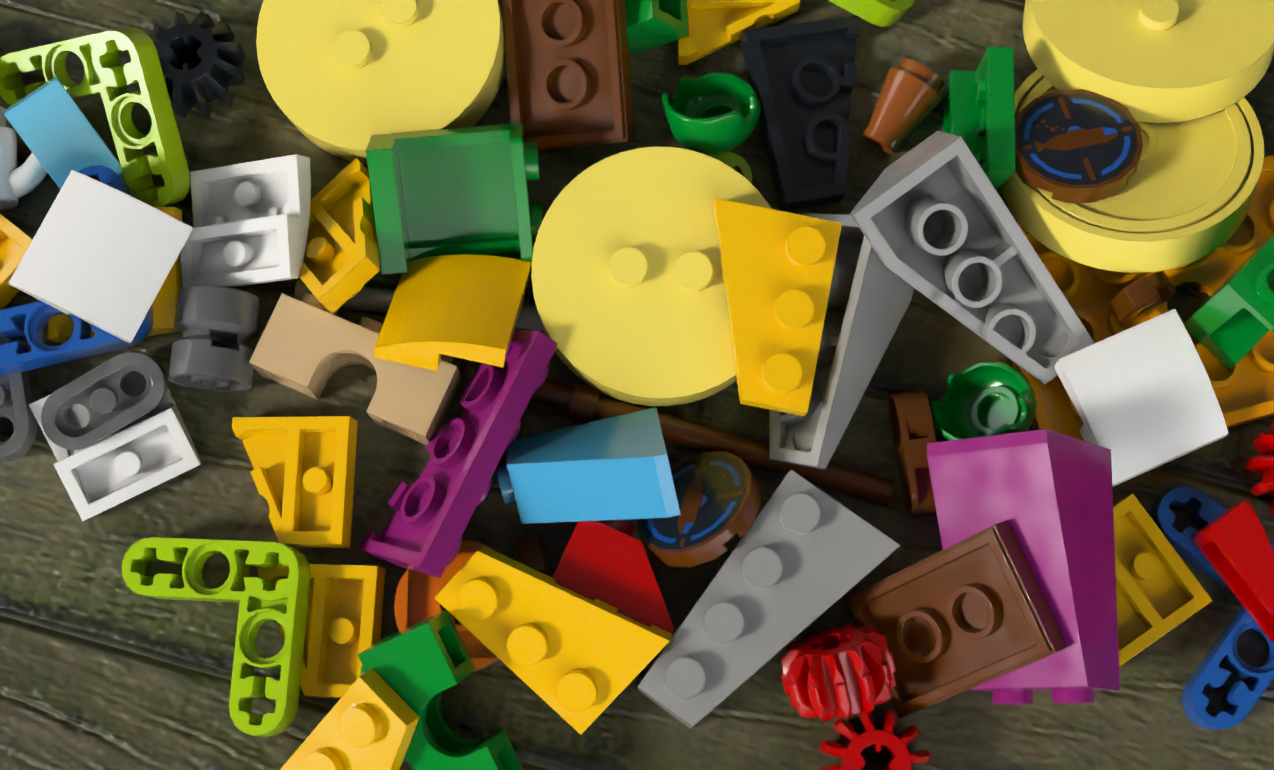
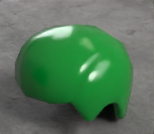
M711 72L695 79L684 76L679 80L677 91L672 98L669 93H663L662 95L666 118L675 140L689 150L716 156L723 154L742 144L756 127L761 113L760 100L752 85L734 73Z
M980 361L961 371V373L950 374L948 377V387L943 398L940 401H932L930 410L936 431L948 441L1026 432L1029 430L1035 416L1036 399L1035 392L1024 374L1005 362Z

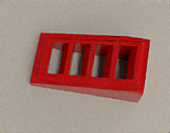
M1247 498L1222 512L1191 537L1195 546L1270 641H1274V551L1254 507Z

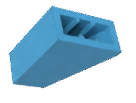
M656 407L515 439L506 448V464L497 466V476L504 503L516 502L521 524L668 518L681 515Z

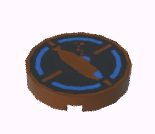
M1057 90L1035 98L1018 113L1015 120V171L1022 182L1036 191L1037 186L1045 191L1053 192L1051 199L1065 203H1094L1113 196L1128 184L1129 178L1136 172L1140 162L1143 141L1139 124L1127 108L1103 95L1086 90Z
M727 451L703 452L686 458L670 468L681 515L668 518L637 519L636 530L643 544L650 553L654 554L664 564L670 567H693L714 560L728 550L724 543L729 541L736 533L742 538L752 527L761 507V486L744 460Z

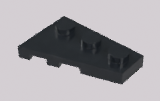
M858 16L745 30L740 39L749 81L760 100L761 113L759 123L780 211L839 203L846 194L852 126L849 123L851 93L855 87L857 65H854L856 39L860 33L861 18Z

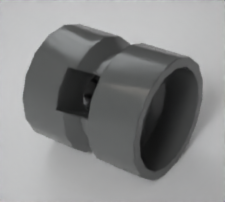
M188 286L179 289L174 327L183 333V338L174 341L172 344L168 380L183 387L206 391L242 392L250 390L253 384L254 367L249 361L254 351L247 346V341L256 338L258 335L262 300L258 296L245 291L218 286ZM212 343L220 344V347H214L211 345Z

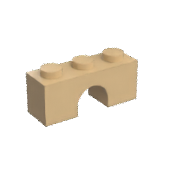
M282 293L249 361L262 377L319 400L328 379L337 370L348 365L367 366L377 374L376 391L366 411L373 422L383 428L427 445L438 427L442 428L463 382L458 367L451 364L454 357L443 355L438 371L374 358V348L383 326L382 323L362 317L359 325L338 317L339 309L332 314L314 295L305 293L302 300L299 301Z

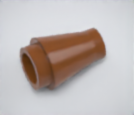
M903 58L897 68H889L871 120L862 137L879 150L893 155L901 142L942 101L939 93L945 82L928 67L912 59Z

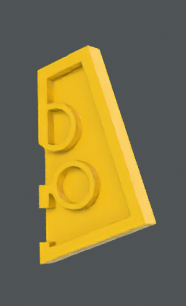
M714 198L712 206L715 226H717L721 271L723 284H725L730 316L729 328L740 404L805 416L808 413L842 223Z
M482 546L436 595L435 599L581 735L669 643L673 634L654 625L648 627L618 613V608L597 598L592 601L556 584V579L488 547Z
M372 668L358 677L280 770H400L420 717Z

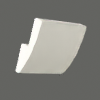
M294 154L190 172L193 229L180 252L182 288L188 286L232 288L298 278L304 258L310 218L311 172L309 157Z
M71 170L8 284L68 315L71 313L130 344L193 227L111 186Z
M1176 309L1058 359L1054 366L1084 423L1079 431L1084 441L1111 449L1112 487L1218 441L1229 434L1208 374Z
M149 348L141 351L153 356ZM130 371L124 378L125 389L130 394L141 395L146 389L145 377L137 371ZM168 387L164 399L155 409L101 441L80 450L62 448L53 443L45 434L41 423V412L45 401L50 395L29 404L58 461L53 465L82 521L202 464ZM74 404L68 411V419L72 425L83 428L89 423L90 414L85 406Z

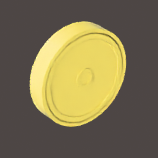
M263 0L259 13L256 38L258 62L266 87L275 103L308 140L328 153L351 162L357 158L362 164L368 165L366 149L372 135L473 127L494 100L506 68L500 0Z
M1025 0L1022 28L1027 51L1040 73L1058 90H1086L1111 98L1127 108L1136 122L1174 123L1189 121L1219 112L1238 102L1256 87L1265 75L1274 53V0Z
M1038 69L1026 78L1014 93L1015 120L1018 113L1035 98L1058 90ZM1243 97L1235 104L1219 112L1189 121L1174 123L1137 122L1141 129L1143 149L1136 172L1129 178L1128 184L1120 192L1094 203H1065L1051 199L1053 192L1045 191L1037 186L1036 191L1022 182L1016 171L1000 186L1001 192L1008 208L1023 228L1037 241L1065 258L1083 265L1114 272L1146 273L1181 267L1215 251L1242 224L1249 210L1264 161V139L1257 116L1249 102Z
M636 148L604 158L588 167L564 187L553 201L540 225L534 244L531 274L533 295L539 321L545 335L558 344L555 349L556 354L585 383L598 389L603 394L632 404L674 406L699 401L720 392L737 381L729 328L730 316L725 284H723L718 230L717 226H715L712 203L714 198H720L769 209L771 207L760 192L732 167L703 153L683 148Z

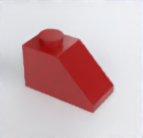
M624 520L578 521L552 578L556 579V584L592 601L597 598L618 608L617 612L648 627L654 625L674 635V626L642 541L632 537L635 527Z

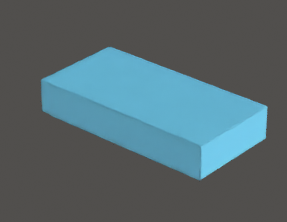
M54 77L3 111L4 116L60 190L71 170L79 172L86 167L96 165L112 169L125 182L120 162L57 77Z

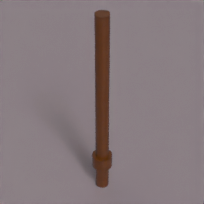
M545 379L544 383L533 393L530 399L537 403L568 411L567 418L583 423L593 422L594 419L601 420L648 409L603 396L601 391L585 383L577 382L576 387L549 379ZM658 412L663 438L666 441L704 452L727 451L742 458L746 464L785 476L790 470H793L810 483L884 505H888L894 488L893 480L831 462L828 463L826 469L776 462L769 459V444Z

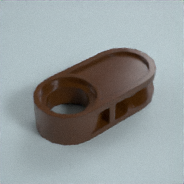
M924 390L890 394L889 417L906 512L909 518L921 517L925 514L937 515L927 459V444L936 443L927 395Z

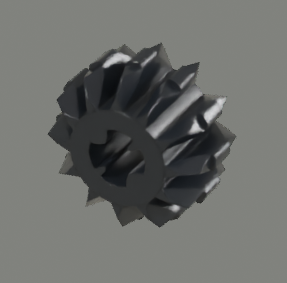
M202 10L192 23L189 24L185 15L176 11L173 20L174 27L167 30L164 26L153 23V33L158 39V42H154L158 53L172 109L177 115L185 118L196 104L200 113L210 118L212 111L211 102L217 98L222 103L232 105L233 96L227 86L245 85V74L238 66L245 62L246 55L241 44L233 42L235 35L229 25L224 24V22L214 25L210 15ZM196 60L198 65L190 69L187 64Z

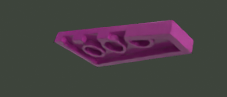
M515 329L504 367L481 363L459 396L460 405L465 409L459 418L450 420L442 428L438 427L424 448L430 453V461L412 486L405 481L401 482L388 502L391 507L396 509L395 513L380 535L369 530L358 546V550L378 561L441 578L446 566L459 553L462 544V534L475 508L484 501L490 491L491 477L505 449L513 443L519 433L520 419L533 393L544 383L548 375V363L558 345L556 342L540 331Z

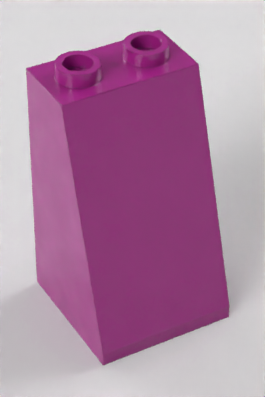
M1049 429L928 443L927 459L943 550L984 529L1007 520L1067 645L1066 648L969 690L992 692V704L1032 705L1033 692H1052V703L1092 704L1094 703V691L1120 690L1111 449Z

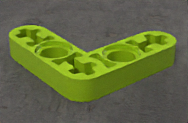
M136 27L113 29L8 53L0 58V96L7 104L12 106L54 77L59 79L72 98L100 92L124 180L131 191L132 197L152 207H167L182 201L186 197L191 184L190 172L158 53L152 39L144 31ZM128 50L131 62L121 64L118 52ZM70 51L77 54L84 65L85 74L80 85L75 83L66 71L65 62ZM38 69L43 70V76L46 81L28 85L24 84L22 73ZM139 82L140 90L127 93L126 85ZM136 102L142 104L151 116L152 126L148 135L140 133L133 124L131 112ZM156 145L157 153L153 152L144 155L143 148ZM152 174H162L165 186L154 185Z
M150 537L140 539L132 544L125 553L121 566L122 577L127 587L134 593L157 599L239 603L229 698L230 717L239 730L249 735L270 737L277 736L286 731L295 720L299 703L311 580L310 565L305 555L296 548L276 542ZM223 553L230 563L228 579L218 588L210 589L202 579L204 563L212 555ZM159 559L173 564H181L182 576L159 573L151 577L145 575V568L147 563H154ZM279 562V564L289 567L288 579L278 580L276 586L271 581L249 577V565L257 568L277 567ZM276 620L285 631L284 646L275 656L265 658L256 647V636L264 624ZM254 667L269 670L281 669L280 679L267 676L266 678L253 676ZM265 695L269 699L276 700V708L274 713H266L262 718L261 714L252 712L253 699H262Z

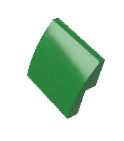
M988 46L976 71L951 70L942 91V132L962 137L995 190L1002 186L1015 171L1014 47Z

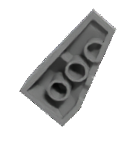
M942 131L933 133L885 168L851 211L850 215L885 267L1043 384H1047L1058 376L1054 369L1058 359L1095 343L961 136Z
M794 213L842 223L808 413L805 416L770 410L769 459L781 463L826 469L911 302L914 287L885 267L850 214Z

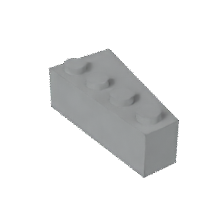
M790 470L757 516L752 527L743 536L640 682L638 691L692 729L886 560L900 545L799 474Z

